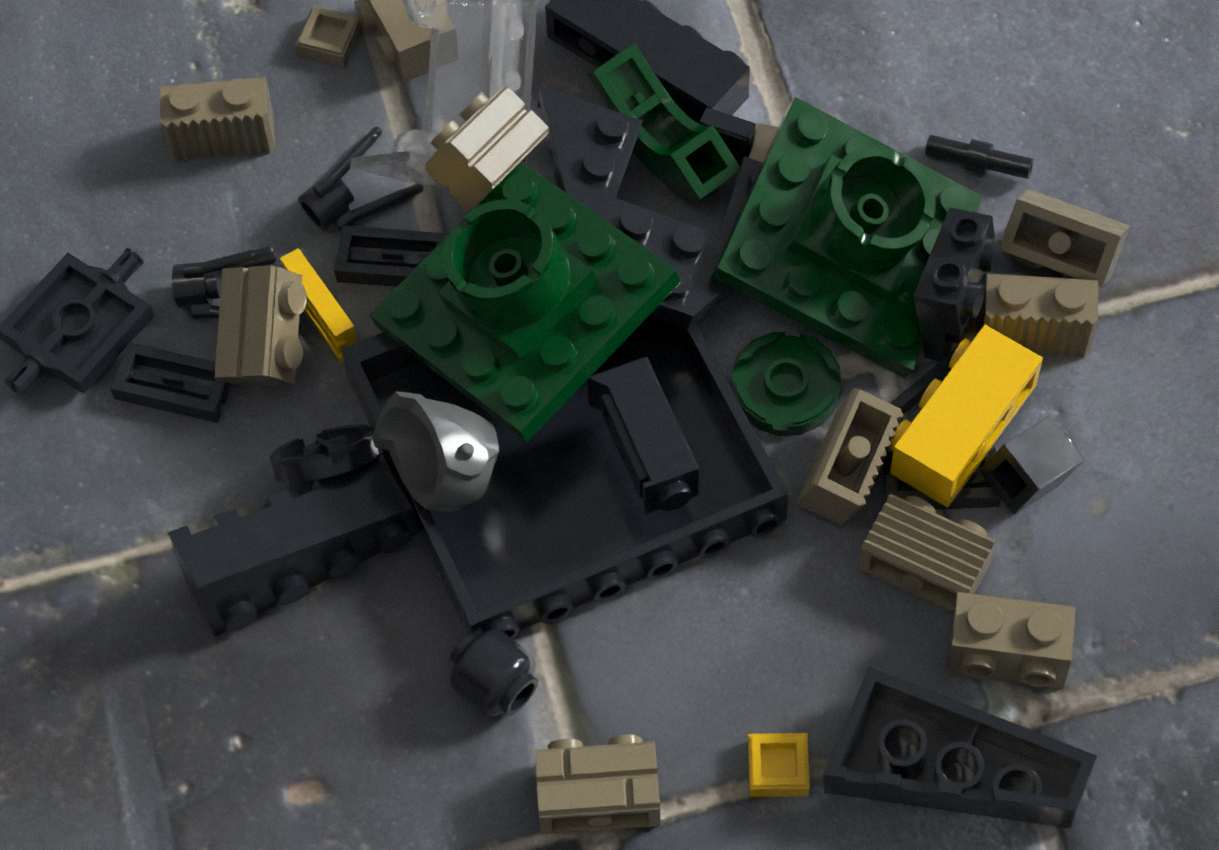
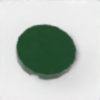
M771 332L752 340L738 354L731 376L732 390L750 424L758 430L777 436L802 435L820 427L835 412L841 395L840 366L830 349L814 337L801 333L800 337L793 335L785 336L786 332Z

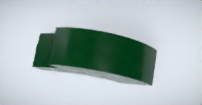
M635 43L629 45L587 74L609 109L643 121L633 153L660 181L676 193L688 199L701 200L742 170L713 125L703 126L696 123L677 106Z

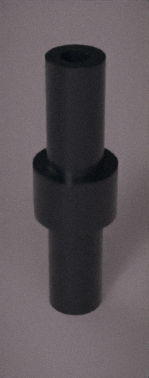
M930 135L925 149V155L965 164V170L984 175L991 170L1029 179L1034 163L1033 158L995 150L994 144L972 139L969 144Z

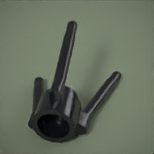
M374 127L325 178L319 180L298 197L302 209L321 230L325 231L335 224L341 231L342 225L351 226L360 219L423 192V185L416 183L350 211L348 205L355 199L341 178L381 136L382 129L380 127Z
M272 246L205 262L175 264L172 269V288L176 305L179 308L191 307L193 319L219 318L220 306L212 305L213 299H220L222 269L250 268L273 264L277 260L275 249ZM299 322V331H300L301 328H302V325H301V323Z

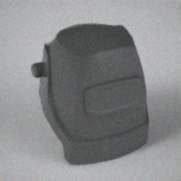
M396 391L382 408L373 436L375 448L389 451L393 463L412 497L425 509L436 511H460L462 507L477 502L487 490L499 454L497 434L491 422L472 411L453 404L425 399L421 394Z

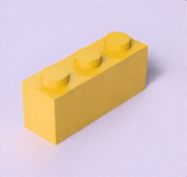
M987 325L983 326L973 341L964 339L950 360L949 368H951V371L945 379L940 381L936 378L927 387L919 403V408L922 410L913 422L907 419L903 420L894 432L895 437L890 440L891 446L889 447L893 451L890 474L948 508L1037 386L1043 357Z

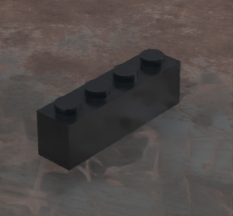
M550 0L545 5L547 37L596 68L629 45L635 43L672 100L688 117L698 124L706 107L733 115L749 98L750 66L746 65L734 52L723 51L703 39L701 34L688 25L682 26L665 16L649 1Z

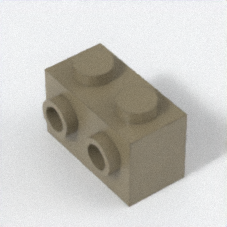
M1027 189L1015 201L1001 241V251L1012 254V259L1020 264L1037 269H1042L1044 266L1063 273L1064 278L1098 280V286L1102 288L1114 272L1130 225Z
M958 592L951 623L946 674L967 676L974 679L1021 683L1034 687L1063 689L1072 661L1076 607Z

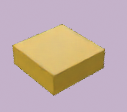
M808 733L748 734L749 797L809 796Z

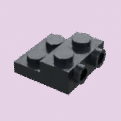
M949 207L913 295L924 356L927 359L941 361L951 351L953 343L960 344L962 342L969 317L976 318L981 310L987 272L994 273L996 271L1002 250L1001 240L995 239L991 215Z

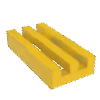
M297 248L280 258L281 265L288 271L302 275V285L307 296L304 312L342 364L344 363L342 348L357 343L355 327L303 253Z

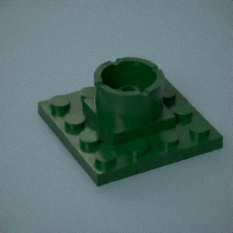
M794 97L786 109L711 277L891 372L906 378L913 371L923 347L913 295L949 207L977 213L983 196L807 102Z
M520 162L473 210L463 216L461 223L452 228L448 236L369 316L377 328L527 443L681 283L677 270L529 166Z

